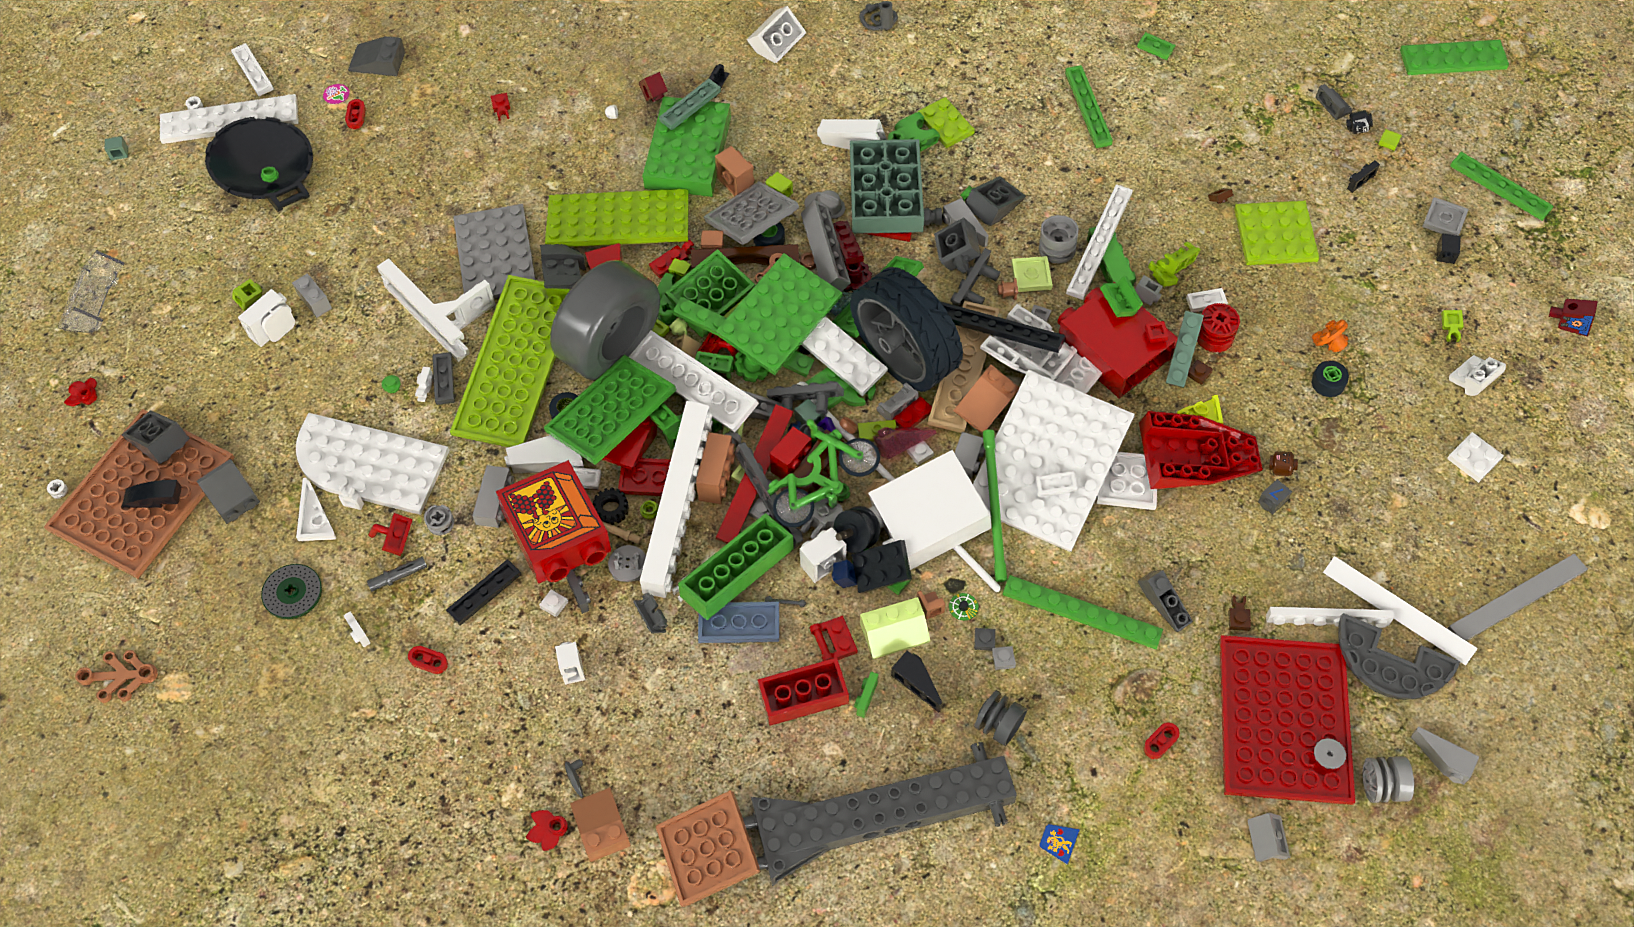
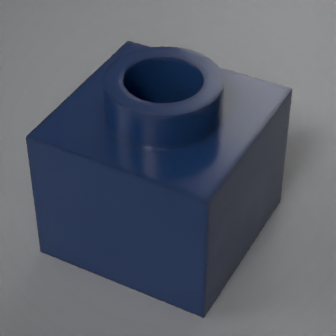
M843 560L833 563L832 578L835 583L842 588L857 585L854 566L850 561Z

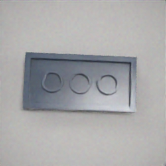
M729 602L708 620L699 614L698 643L779 642V602Z

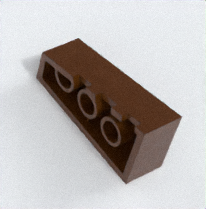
M826 429L823 433L829 434L831 432ZM817 440L793 472L795 477L804 478L812 472L814 464L808 463L807 457L822 440ZM827 447L819 455L821 459L820 475L829 478L830 467ZM836 450L837 467H838V466L840 465V462H839V451ZM843 454V456H842L843 461H844V459L847 457V456L844 455V454ZM813 482L810 485L796 488L803 489L811 494L821 486ZM788 486L782 487L780 491L788 489ZM797 492V500L805 496ZM789 493L783 495L789 499Z

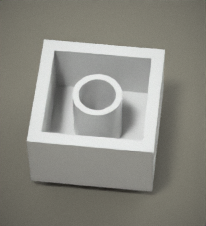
M832 527L821 531L816 538L806 541L800 548V566L814 583L833 571V563L846 560V543L843 540H836L835 535L837 533Z

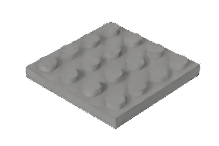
M759 181L703 217L706 223L719 231H723L724 234L743 245L750 242L757 235L764 233L766 229L778 224L783 218L792 215L794 211L799 209L796 201Z

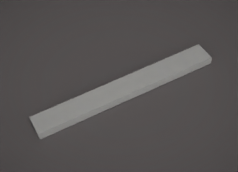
M1574 553L1451 624L1447 629L1468 641L1585 573L1588 568Z

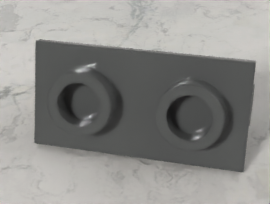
M645 593L642 596V600H634L633 602L651 634L666 633L665 628L668 626V621L661 609L655 611L658 604L654 596L650 595V593Z

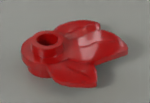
M89 378L85 383L81 381L73 382L68 388L71 395L64 403L67 406H77L80 403L92 404L97 399V392L95 390L97 381L94 378Z
M548 810L535 811L531 813V817L536 825L528 832L526 839L533 843H541L543 851L551 850L558 844L559 838L566 833L568 829L567 821L562 816H553ZM556 824L561 825L559 830H554Z

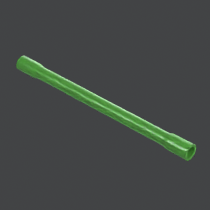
M989 429L983 431V443L986 455L995 559V581L1006 582L1007 570L1003 548L995 458L994 430Z

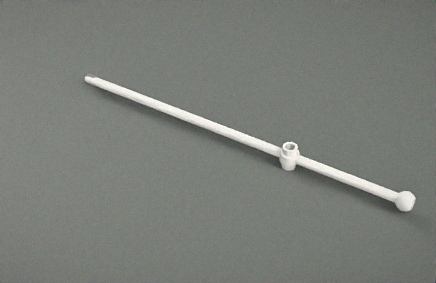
M806 382L797 383L801 386L808 385ZM810 399L816 405L817 399ZM829 411L827 414H824V417L832 419L835 428L847 441L855 439L852 434L841 427L839 421ZM862 442L851 444L854 449L862 451L863 458L874 466L876 459L869 452L872 449L870 445ZM879 463L876 468L879 474L889 482L894 480L895 478ZM961 545L953 548L995 592L1000 591V585Z

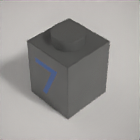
M1277 479L1262 492L1258 503L1264 510L1269 511L1273 515L1289 500L1292 491Z

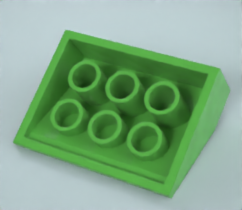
M717 249L665 291V295L674 307H676L680 297H684L724 316L755 287V284ZM686 321L689 327L701 338L709 333V331Z

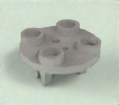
M631 545L621 546L614 550L608 561L612 577L622 582L640 580L646 555L643 550Z

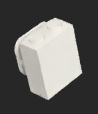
M272 289L238 317L248 337L260 347L269 340L272 342L278 341L295 325V319L291 313L292 310L286 304L287 299L280 292L277 294Z

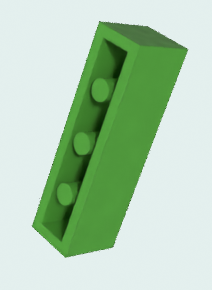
M1096 227L1089 228L1087 236L1088 243L1090 242V239ZM1114 232L1099 267L1107 283H1118L1123 276H1127L1134 287L1136 275L1134 271H1131L1129 260L1124 256L1122 245L1118 243L1116 232Z

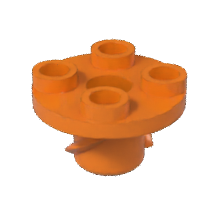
M1335 319L1331 320L1325 325V329L1316 332L1311 337L1316 346L1327 344L1329 351L1340 352L1348 345V337L1342 334L1347 329L1348 324L1343 319L1337 322Z

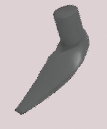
M580 759L571 764L565 762V769L570 783L578 795L583 798V790L579 782V776L576 773V770L583 766V762Z

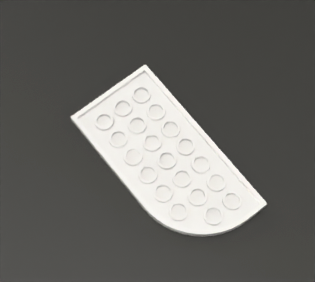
M308 413L296 441L298 463L305 476L317 487L335 494H339L338 490L341 484L346 489L353 487L363 501L419 515L423 512L450 451L447 446Z

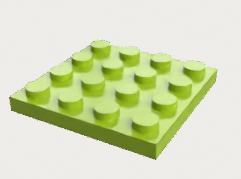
M1306 201L1235 205L1234 209L1246 265L1318 262L1319 254Z

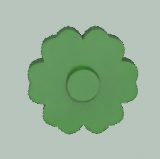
M739 351L736 354L733 368L738 376H743L745 381L755 383L757 379L764 380L770 372L742 352Z

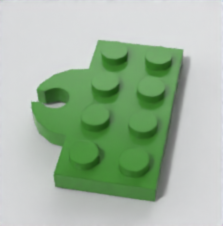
M861 344L864 349L872 354L864 344ZM828 367L806 381L808 385L809 383L824 384L828 381H836L842 386L844 396L828 398V410L842 401L854 407L866 405L865 399L859 397L857 391ZM875 384L866 392L870 401L873 400L875 395Z

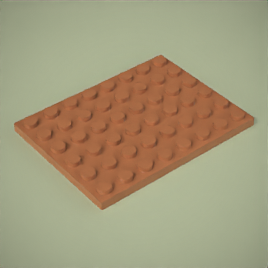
M142 409L124 432L148 413V411ZM184 430L190 439L181 449L176 450L167 461L159 464L120 435L46 523L44 528L48 532L139 579L205 496V493L196 481L229 459L233 461L235 457L232 453ZM160 480H177L182 486L178 504H162V508H123L122 506L125 491L131 486Z

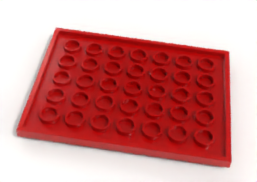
M1221 635L1220 671L1224 795L1354 805L1356 801L1347 668L1340 644ZM1329 738L1340 742L1346 751V760L1342 766L1329 769L1318 763L1314 755V748L1320 740Z

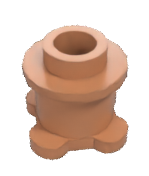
M1013 278V282L1001 281L998 284L997 292L998 295H1001L1002 299L1007 296H1013L1014 300L1017 299L1018 287L1016 278Z

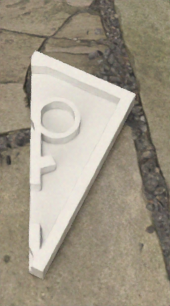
M303 478L297 540H335L336 535L310 481L307 478Z

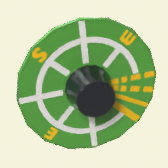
M957 594L949 602L950 613L958 620H970L978 612V602L970 594Z

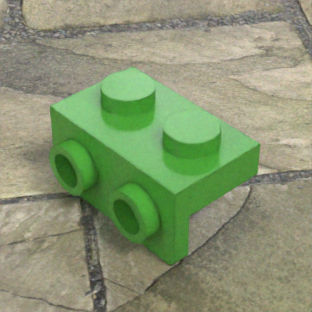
M1123 276L1118 283H1104L1100 288L1116 317L1134 316L1143 305L1127 276Z

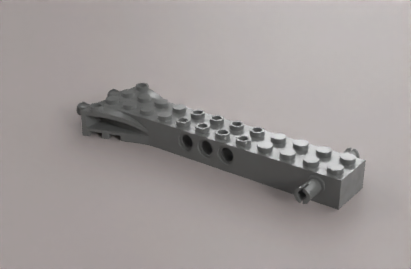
M978 742V746L977 743L970 746L976 763L815 803L751 797L754 810L753 815L742 818L747 830L756 828L759 831L764 853H762L763 856L756 857L760 870H768L771 884L774 886L787 875L790 876L804 864H809L832 849L991 810L996 827H1000V823H1002V826L1008 824L1003 806L1014 804L1017 794L1005 757L1000 756L988 759L984 743Z

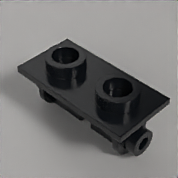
M718 64L708 79L722 88L729 73L724 71L722 64Z

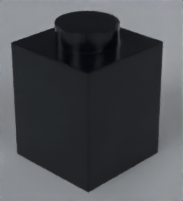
M1442 233L1437 243L1436 261L1455 264L1460 254L1461 236Z

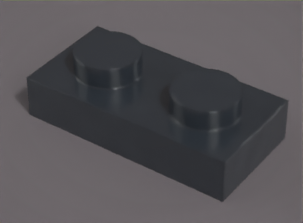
M1374 160L1372 163L1364 165L1360 172L1354 173L1349 178L1347 189L1353 193L1376 175L1380 164Z

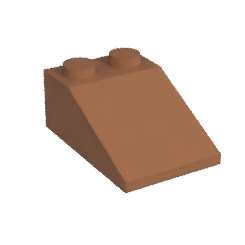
M990 364L953 411L983 434V431L988 429L1020 387Z
M610 788L570 803L590 862L631 846Z

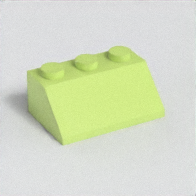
M918 597L860 614V625L872 659L930 642L925 615Z

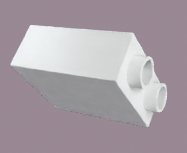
M953 450L869 492L872 507L869 509L878 518L880 529L884 527L890 538L883 542L882 545L905 540L910 570L992 528L990 513Z

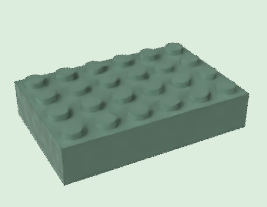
M919 139L850 141L852 232H923L924 208Z

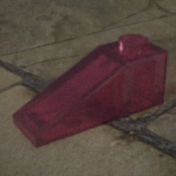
M885 427L880 429L878 434L873 436V439L881 457L890 459L935 435L936 430L928 427Z

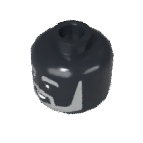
M1366 110L1352 112L1349 115V119L1346 120L1347 130L1351 129L1353 134L1368 132L1370 127H1373L1371 113H1368Z

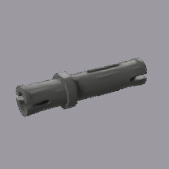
M423 556L393 570L383 571V574L367 580L371 592L383 586L393 585L392 582L427 568Z

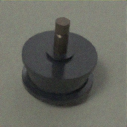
M855 506L841 512L835 518L833 529L837 533L835 535L836 540H843L846 543V551L851 553H858L874 546L880 537L881 530L878 518L869 508L864 506Z

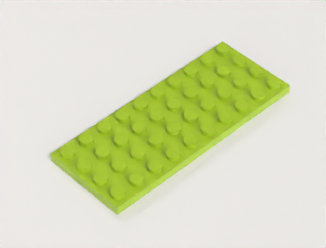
M508 275L450 430L452 436L504 447L526 443L556 358L550 344L552 324L558 308L570 289L545 288L543 281Z

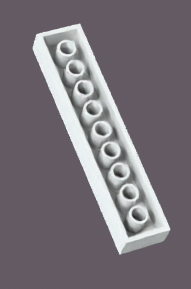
M686 401L640 578L643 594L650 593L653 596L666 598L667 592H671L673 585L671 580L672 574H675L677 570L676 556L681 554V537H685L687 526H685L686 519L689 520L691 508H689L690 501L693 502L696 491L694 487L708 432H711L713 426L709 405Z

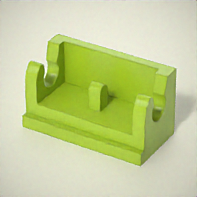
M1185 242L1183 244L1188 247V251L1181 247L1172 254L1166 253L1164 254L1165 258L1160 259L1158 264L1174 275L1194 263L1201 249L1196 248L1190 242Z

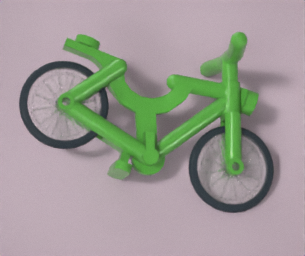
M808 419L806 424L810 428L812 447L818 439L822 440L807 457L808 463H813L814 467L807 477L797 478L793 473H790L781 481L775 479L769 484L768 487L770 489L767 491L770 496L780 488L788 486V489L780 492L773 502L775 518L787 527H799L806 524L813 516L814 503L827 498L829 506L832 509L838 504L836 495L841 494L843 491V485L838 480L836 450L839 451V462L842 469L852 476L863 477L874 472L879 465L880 452L877 446L872 441L864 438H855L844 443L840 441L843 437L837 429H834L829 434H825L818 430L816 423L812 419ZM827 447L830 479L820 475L821 459L819 455ZM813 482L823 487L811 494L803 489L796 488L810 485Z

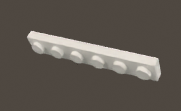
M1270 607L1266 614V621L1276 625L1284 623H1294V625L1314 624L1316 626L1334 624L1339 627L1340 616L1344 613L1378 628H1384L1389 626L1394 619L1393 610Z

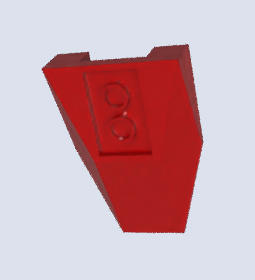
M1148 411L1139 422L1150 489L1211 485L1263 470L1257 440L1253 435L1199 415Z

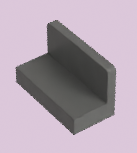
M1326 84L1319 86L1315 98L1335 120L1352 113V108L1333 88L1330 89Z

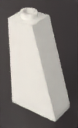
M822 119L820 126L817 128V135L820 137L822 144L849 150L850 141L887 140L880 119Z
M551 435L506 448L508 456L504 457L507 468L511 467L513 474L542 472L569 460L572 467L584 468L581 455Z

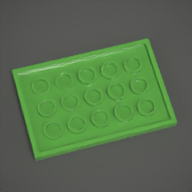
M783 253L715 332L724 341L773 375H776L820 321L839 301L843 292Z
M623 355L545 425L544 429L552 437L596 465L677 389L671 382L628 356Z

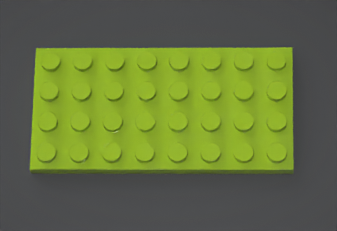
M686 189L549 195L545 244H564L573 247L614 245L617 243L639 244L688 241L689 191Z

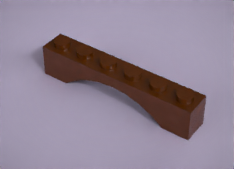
M798 244L691 250L692 269L717 249L734 265L752 263L769 266V259L775 253H785L799 263Z

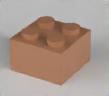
M730 146L715 156L717 179L734 196L754 185V167L750 161H746L740 151H736Z

